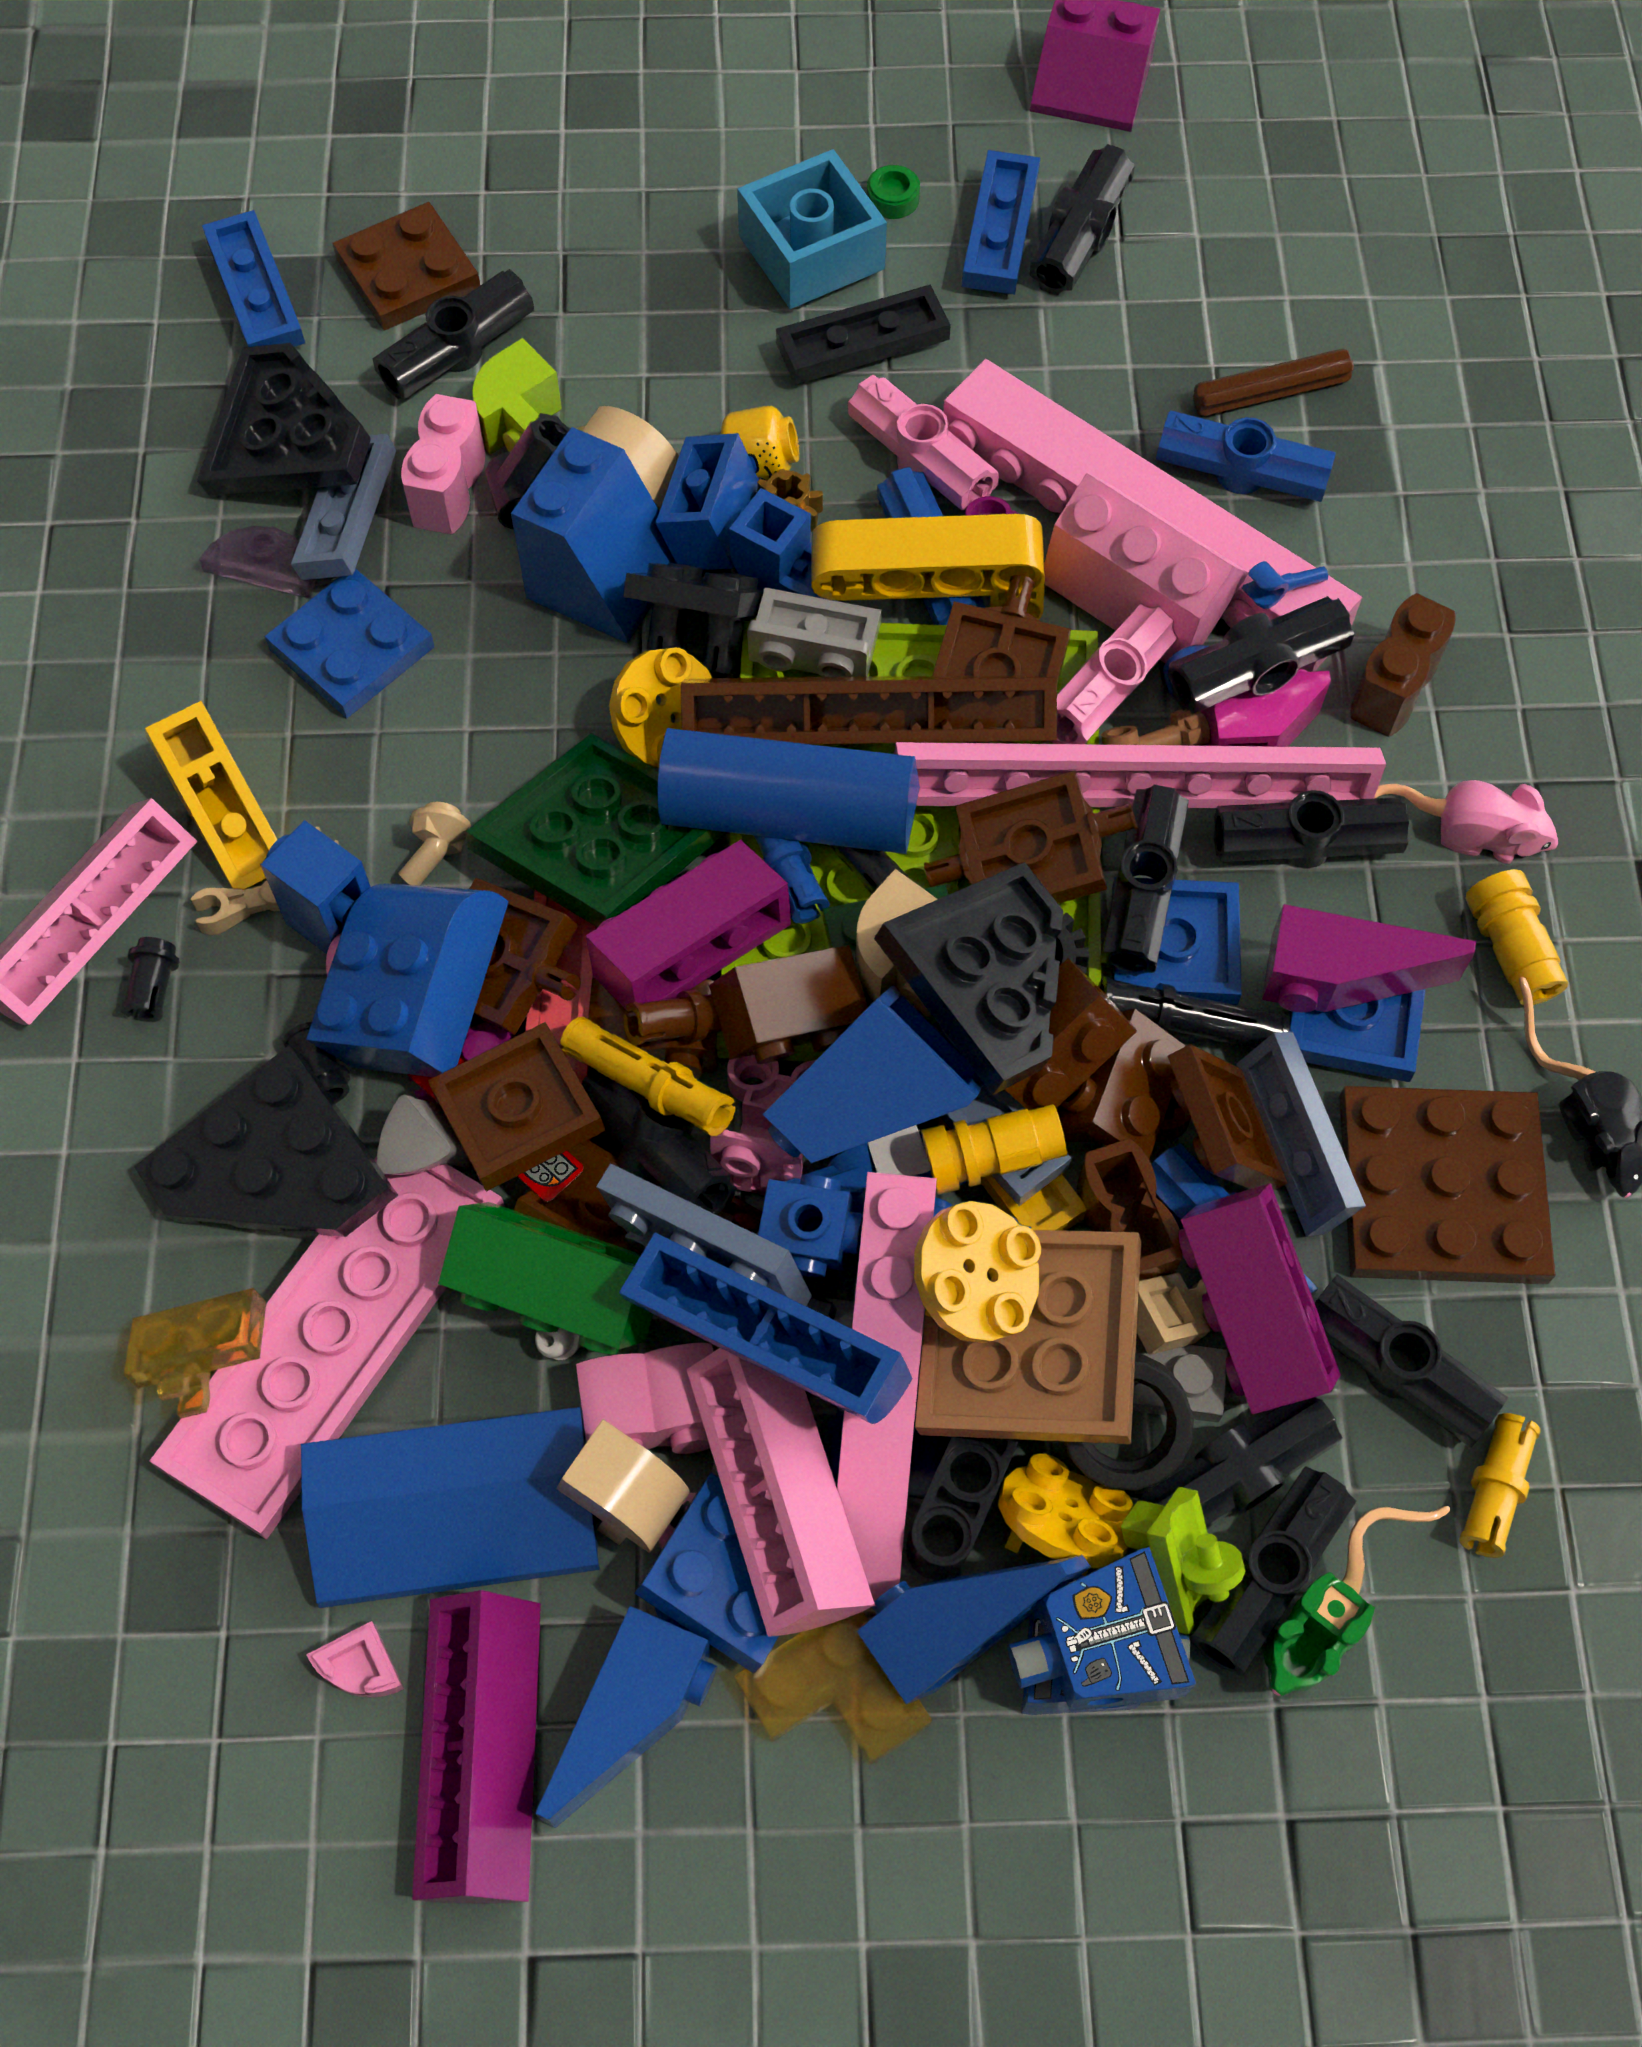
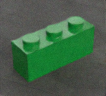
M491 1202L458 1207L438 1284L461 1292L459 1300L462 1303L487 1311H497L499 1307L520 1313L519 1323L526 1327L543 1332H558L559 1328L580 1335L579 1344L581 1346L604 1354H618L619 1349L645 1342L653 1317L652 1313L626 1301L619 1294L641 1254Z

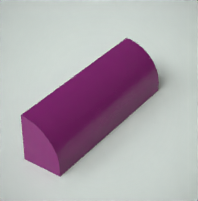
M484 1590L430 1599L412 1900L475 1904L529 1902L541 1603Z

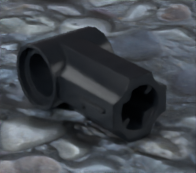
M540 413L535 421L530 422L512 451L494 457L487 464L485 469L486 478L498 520L504 527L514 529L511 512L570 430L569 427L562 423L558 416Z

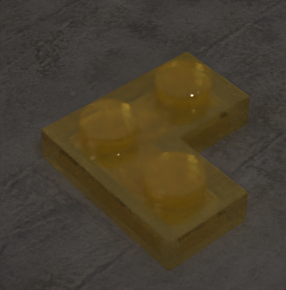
M863 1611L840 1621L803 1631L770 1652L763 1665L754 1674L745 1668L734 1675L735 1682L772 1742L833 1703L871 1765L931 1726L932 1719L920 1700L909 1704L904 1702L858 1634L857 1630L869 1621Z

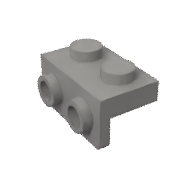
M764 588L757 618L750 621L747 631L749 661L758 662L764 667L775 671L794 669L819 674L821 677L868 676L881 625L882 610Z

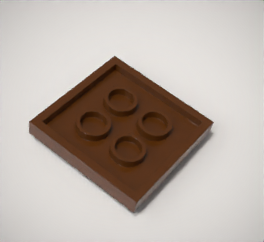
M1344 1086L1339 1096L1342 1148L1366 1205L1347 1219L1351 1278L1549 1284L1556 1274L1538 1092Z

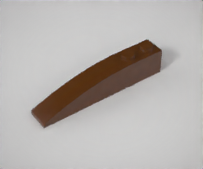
M847 676L684 679L681 682L682 730L802 744L1057 740V677Z

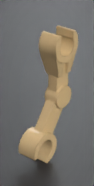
M265 881L262 886L247 890L204 888L191 897L197 912L207 910L210 907H221L215 915L195 920L200 931L207 935L221 934L250 917V914L266 910L280 911L268 881Z

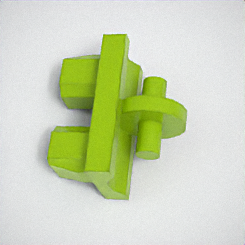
M1178 1487L1165 1506L1139 1500L1122 1523L1121 1530L1126 1547L1138 1550L1150 1547L1178 1632L1187 1635L1191 1633L1195 1626L1193 1615L1196 1608L1203 1601L1210 1599L1214 1602H1220L1227 1599L1229 1590L1235 1588L1243 1579L1245 1568L1241 1552L1234 1545L1217 1541L1215 1535L1207 1533L1199 1494L1196 1490Z

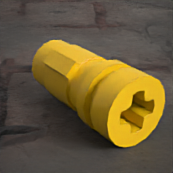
M1513 869L1493 874L1479 881L1469 889L1465 899L1473 916L1478 919L1477 925L1481 934L1491 938L1493 951L1507 982L1512 985L1520 1004L1524 1005L1519 979L1524 977L1531 991L1533 1005L1556 997L1568 987L1569 983L1560 966L1561 960L1545 926L1540 923L1537 917L1540 914L1541 908L1537 899L1532 896L1531 886L1521 870Z
M1054 1104L1032 1110L1025 1108L986 1118V1121L967 1125L965 1119L953 1122L954 1129L947 1131L944 1125L921 1130L926 1155L931 1167L932 1178H937V1195L960 1190V1182L967 1181L969 1187L981 1184L980 1177L996 1173L1003 1175L1039 1166L1042 1162L1067 1156L1065 1138Z

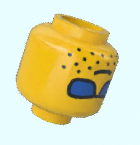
M762 406L735 411L727 414L722 421L720 434H739L759 479L768 481L780 469L790 471L792 463L799 461V442L794 422L789 416L783 417L777 408Z

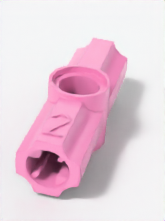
M873 374L858 384L855 394L848 401V414L897 455L898 469L910 467L913 471L923 472L927 482L961 510H965L977 498L990 496L992 491L998 486V471L948 431L947 416L941 409L933 405L916 404L884 377L877 378Z
M1141 604L1137 606L1057 694V740L1051 741L1053 744H1085L1178 638L1173 630L1174 620L1159 606L1155 608L1145 607Z

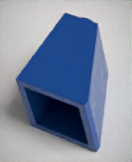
M571 427L511 512L526 598L628 643L652 605L647 604V601L623 597L626 573H647L649 563L668 565V563H676L656 525L659 509L623 448Z
M892 985L843 1032L763 1115L772 1123L768 1128L769 1134L785 1152L795 1158L802 1153L813 1163L967 1107L978 1096L984 1082L958 1048Z

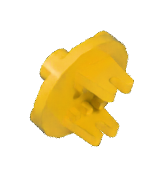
M674 647L644 651L625 664L613 684L609 708L612 729L622 748L628 754L659 769L666 729L682 730L681 682L684 679L712 678L708 669L684 649ZM657 695L661 698L660 704L656 702ZM672 713L675 715V722H674V723H672V721H671V714H672Z
M968 1201L938 1212L924 1226L914 1250V1280L922 1304L926 1308L925 1315L932 1317L939 1327L964 1341L987 1343L1022 1332L1028 1325L1039 1294V1265L1037 1261L1041 1256V1244L1035 1232L1027 1226L1019 1225L1013 1217L992 1204ZM964 1263L967 1265V1268H968V1271H967V1272L965 1271V1269H964V1267H963V1264H964ZM987 1272H989L991 1280L987 1278Z
M1042 1453L1033 1455L1027 1466L1016 1468L1004 1479L999 1492L998 1507L1005 1523L1012 1529L1005 1545L1006 1549L1018 1554L1022 1543L1025 1542L1045 1556L1055 1560L1083 1555L1091 1568L1105 1567L1123 1558L1128 1553L1130 1547L1125 1545L1121 1526L1131 1511L1133 1502L1125 1491L1110 1489L1102 1484H1097L1081 1474L1069 1471L1068 1467L1060 1459Z

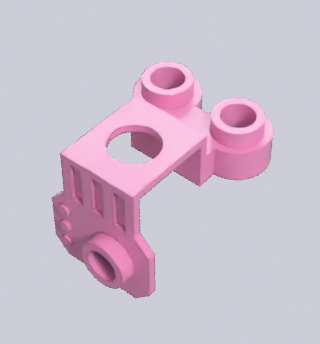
M755 1055L729 1060L727 1066L728 1088L735 1098L743 1102V1123L740 1133L724 1130L718 1136H711L710 1151L711 1156L730 1174V1181L738 1190L765 1195L768 1179L787 1181L793 1178L801 1179L803 1154L801 1153L795 1158L785 1152L774 1141L768 1132V1128L772 1123L763 1113L816 1060L800 1064L795 1068L791 1077L779 1074L778 1061L757 1064ZM750 1077H756L761 1079L763 1083L748 1085L743 1083V1081Z

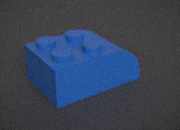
M389 883L377 884L367 889L355 901L347 916L306 1040L352 1068L436 1077L456 1067L509 901L498 893L487 890Z

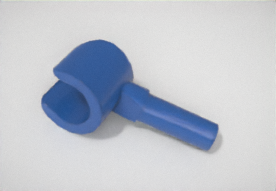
M1262 561L1250 569L1248 575L1253 581L1243 585L1242 589L1258 606L1263 609H1269L1276 605L1285 596L1287 591L1327 581L1328 571L1323 566L1293 574L1286 573L1280 576L1267 561Z

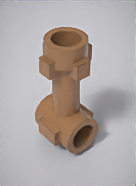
M1181 709L1170 713L1171 724L1159 730L1138 736L1136 726H1120L1104 731L1101 734L1103 745L1203 746L1210 741V728L1205 716L1200 711L1193 714L1190 710L1183 711Z

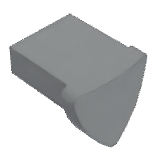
M401 1095L390 1111L380 1135L377 1165L381 1171L388 1175H408L435 1168L440 1164L469 1167L471 1163L439 1103L415 1099L409 1095Z

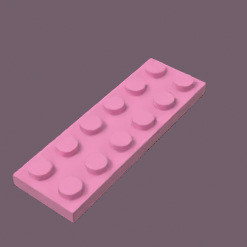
M440 1164L435 1168L408 1175L384 1174L398 1194L395 1199L347 1237L317 1235L150 1459V1462L158 1470L266 1540L302 1491L301 1444L340 1438L447 1288L439 1285L438 1282L458 1207L491 1202L505 1207L501 1196L491 1190L486 1192L483 1185L447 1164Z

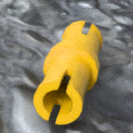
M1512 1413L1498 1414L1494 1422L1495 1429L1484 1465L1478 1466L1472 1476L1471 1485L1476 1491L1464 1531L1460 1534L1459 1541L1468 1550L1473 1548L1474 1541H1479L1475 1553L1481 1556L1500 1558L1505 1554V1544L1517 1504L1524 1503L1530 1487L1529 1483L1525 1480L1535 1442L1540 1435V1427L1531 1420L1527 1422L1525 1431H1521L1525 1417Z

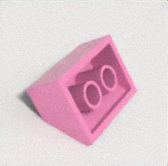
M1086 472L1054 524L1044 563V584L1114 630L1140 604L1149 608L1159 606L1174 620L1173 630L1178 638L1160 658L1162 662L1166 663L1179 650L1189 646L1204 644L1249 572L1106 481Z

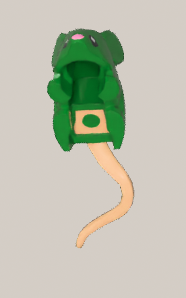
M1444 1506L1431 1512L1378 1507L1367 1511L1357 1520L1351 1529L1348 1540V1560L1344 1578L1339 1580L1331 1572L1317 1578L1296 1602L1287 1621L1280 1626L1279 1630L1273 1629L1268 1636L1264 1651V1661L1268 1667V1679L1273 1694L1284 1696L1296 1691H1306L1329 1676L1335 1675L1339 1671L1342 1656L1358 1643L1368 1630L1375 1607L1367 1603L1359 1595L1365 1567L1363 1535L1367 1528L1374 1522L1383 1519L1409 1522L1434 1521L1445 1516L1450 1511L1449 1506Z

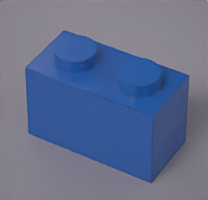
M738 433L690 436L684 440L656 520V525L678 564L701 567L703 570L733 569L734 567L729 549V528L758 492L757 481L759 480Z
M305 820L290 835H284L271 846L266 859L260 864L285 923L326 954L333 939L343 931L347 916L355 901L363 892L371 887L362 861Z

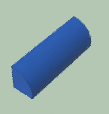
M667 728L659 763L658 811L661 824L907 854L920 784L915 756Z
M657 1233L653 1234L619 1292L626 1301L871 1424L878 1423L891 1412L913 1379L900 1352Z

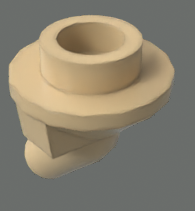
M430 802L411 813L409 823L412 833L424 843L398 872L401 878L409 885L420 886L443 859L445 854L451 855L461 852L466 838V830L471 825L470 821L461 815L460 810L451 804Z

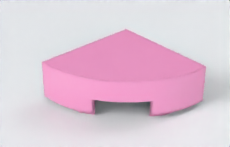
M372 1621L307 1654L312 1666L328 1683L350 1695L368 1698L382 1697L404 1689L379 1631Z

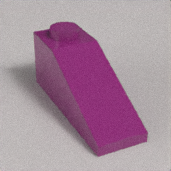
M1283 904L1272 933L1262 1000L1279 1003L1281 1007L1293 1012L1303 1013L1313 1010L1328 1012L1457 982L1461 979L1475 953L1476 941Z

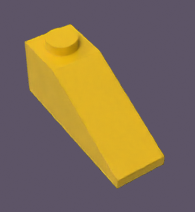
M199 701L146 727L145 734L147 740L232 889L245 890L265 880L266 877L260 864L266 859L268 851L277 841V838L203 702Z

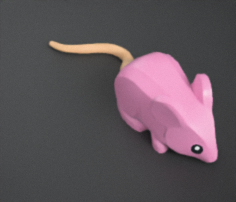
M1477 780L1463 781L1456 784L1449 791L1445 799H1434L1424 796L1415 789L1405 785L1384 784L1378 786L1374 797L1377 798L1388 794L1403 796L1419 810L1441 817V844L1454 852L1464 855L1478 856L1483 849L1493 851V855L1498 861L1503 864H1510L1515 854L1522 857L1531 856L1541 851L1554 850L1558 845L1557 833L1551 818L1545 811L1542 796L1536 789L1526 784H1520L1512 795L1509 796L1486 782Z

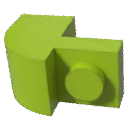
M523 338L490 358L480 368L473 383V401H475L484 447L490 455L503 446H506L509 452L512 451L530 422L535 421L540 413L553 415L562 409L557 372Z

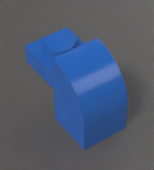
M760 488L729 528L730 556L738 574L759 578L757 589L771 588L822 598L814 593L811 587V513Z

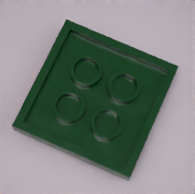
M591 733L466 830V838L470 851L598 928L605 920L620 915L649 897L658 887L667 884L727 832L661 824L658 811L659 771Z

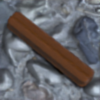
M1333 350L1200 382L1194 387L1193 402L1199 415H1212L1347 382L1352 377L1354 364L1348 350Z

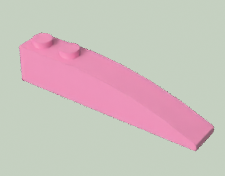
M867 1172L852 1329L900 1352L913 1378L895 1407L878 1423H868L844 1410L837 1490L873 1600L875 1601L887 1590L900 1583L925 1307L922 1304L914 1280V1250L924 1226L934 1217L937 1178Z

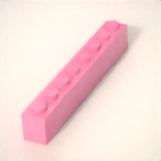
M987 359L944 400L943 412L947 416L948 431L996 469L1001 480L1017 485L1037 498L1049 511L1062 513L1087 472L1106 481L1247 572L1262 561H1267L1280 576L1286 573L1293 574L1316 568ZM1247 575L1220 618L1230 628L1241 620L1258 613H1265L1272 620L1328 596L1332 600L1340 599L1350 614L1352 627L1362 596L1328 575L1327 581L1287 591L1285 596L1276 605L1269 609H1263L1242 589L1243 585L1253 581ZM1327 657L1300 669L1308 672L1316 671Z

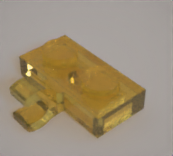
M254 1288L133 1318L124 1376L138 1389L158 1384V1397L162 1401L179 1397L177 1415L181 1419L206 1413L210 1404L209 1381L211 1371L260 1359L267 1302Z

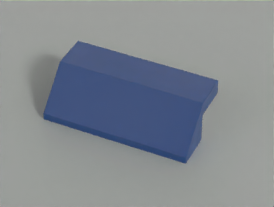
M575 1407L301 1444L302 1513L318 1607H333L600 1570L595 1515L556 1489L562 1477L585 1445L581 1408Z

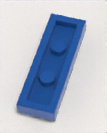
M988 150L963 268L961 287L1015 295L1041 157Z
M252 210L202 225L208 246L247 347L291 343L295 347L305 344L301 326L255 211Z

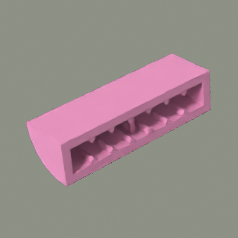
M152 798L131 804L0 944V1012L22 1025H30L197 843V840Z
M722 1348L717 1349L687 1368L691 1387L768 1637L788 1635L825 1626L874 1606L875 1603L805 1390Z

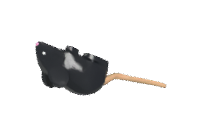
M1521 977L1519 983L1524 1002V1029L1527 1045L1539 1065L1549 1071L1579 1080L1571 1086L1573 1092L1559 1103L1563 1119L1575 1141L1585 1139L1588 1148L1584 1150V1159L1588 1169L1592 1172L1601 1167H1606L1608 1181L1621 1197L1627 1198L1642 1186L1641 1093L1630 1079L1612 1071L1596 1072L1586 1067L1549 1058L1537 1040L1531 991L1526 978Z

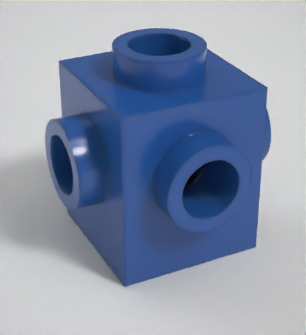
M802 1175L800 1184L768 1179L758 1236L789 1250L802 1276L825 1278L827 1268L844 1271L847 1253L857 1255L859 1252L863 1214L854 1212L856 1204L851 1193L841 1191L842 1182L836 1179L818 1175ZM814 1221L822 1222L815 1231L805 1232L806 1227Z

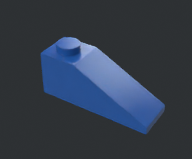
M1080 1555L936 1580L910 1588L906 1581H903L887 1590L874 1601L875 1605L872 1608L877 1615L857 1630V1632L904 1702L909 1704L939 1690L1035 1613L1044 1597L1072 1583L1090 1569L1091 1566L1085 1557Z
M629 1606L535 1813L543 1823L557 1828L683 1719L689 1703L699 1707L702 1705L717 1670V1665L708 1662L711 1655L709 1640Z

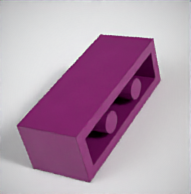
M740 839L720 853L708 856L699 866L670 884L658 887L649 897L620 915L605 920L597 929L587 934L586 941L593 977L625 1009L626 1005L630 1002L643 1003L674 999L679 992L692 989L791 925L788 883Z
M1271 1183L1193 1207L1181 1219L1184 1229L1179 1230V1243L1189 1267L1192 1269L1199 1268L1207 1293L1202 1295L1204 1313L1211 1329L1215 1333L1222 1331L1230 1353V1357H1227L1225 1361L1226 1371L1235 1394L1238 1397L1245 1395L1251 1413L1256 1414L1331 1393L1341 1374Z

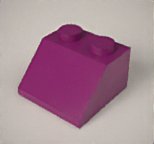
M1055 0L1046 28L1030 111L1131 132L1153 57L1161 9L1119 0Z

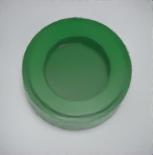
M883 166L876 169L869 176L867 196L884 218H903L913 213L919 205L920 181L912 170L904 166Z

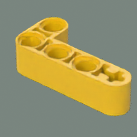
M1025 514L834 520L818 525L812 532L811 587L814 593L822 598L846 601L990 596V607H1003L1011 576L1021 575V585L1017 597L1020 596L1025 576L1031 578L1035 582V587L1032 591L1026 613L1031 614L1038 620L1042 617L1045 583L1043 528L1041 522L1032 516Z

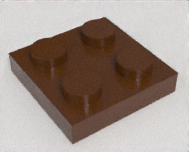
M426 202L332 243L337 261L383 331L426 313L428 307L439 298L445 296L462 297L480 286L477 270L430 202Z
M546 1022L428 1080L434 1096L486 1192L605 1131L599 1113Z
M1191 1044L1168 1055L1167 1057L1175 1074V1078L1170 1081L1171 1090L1181 1109L1186 1114L1191 1115L1198 1136L1193 1139V1145L1203 1167L1211 1174L1250 1189L1271 1183L1273 1190H1276L1288 1184L1242 1069Z

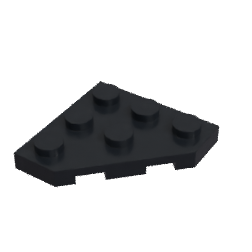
M291 343L243 347L197 482L208 495L355 485L358 483L371 437L357 418L347 410L335 393L316 371H313Z
M1025 862L884 922L874 937L877 944L993 1095L1041 1071L1052 1057L1054 1035L1049 1033L1050 1012L1057 1000L1060 961L1055 960L1056 938L1062 931L1064 911Z
M290 1045L134 1166L164 1215L176 1222L201 1224L202 1221L232 1224L238 1228L285 1232V1229L316 1231L321 1235L347 1237L398 1196L303 1056Z

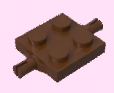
M1013 575L1009 580L1010 584L1003 607L981 608L953 602L932 676L1057 677L1058 685L1070 641L1071 629L1041 622L1031 614L1026 613L1035 582L1025 576L1020 596L1017 597L1021 585V575ZM1014 741L1022 744L1042 743V741ZM965 742V743H990V742Z
M1076 770L956 805L961 829L959 854L929 863L925 862L924 869L930 887L967 878L969 884L972 885L1025 862L1059 904L1108 890L1100 862L1101 838L1131 829H1138L1130 802L1126 805L1094 814L1092 808L1084 799Z
M475 878L469 889L493 891L509 902L473 1016L516 1035L542 990L558 995L567 1001L572 1000L577 995L565 985L579 991L581 985L580 977L555 966L578 924L562 912Z

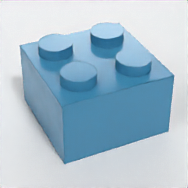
M834 149L737 188L739 237L789 309L885 269L887 222Z

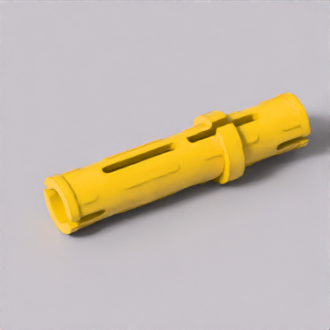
M585 1017L575 1018L565 1028L560 1040V1045L564 1046L561 1049L564 1054L591 1066L617 1083L641 1094L648 1099L652 1109L664 1116L675 1114L678 1117H682L710 1136L721 1134L732 1121L735 1113V1106L732 1105L735 1102L734 1099L697 1081L693 1076L692 1070L678 1062H670L668 1064L617 1035L600 1028V1026Z

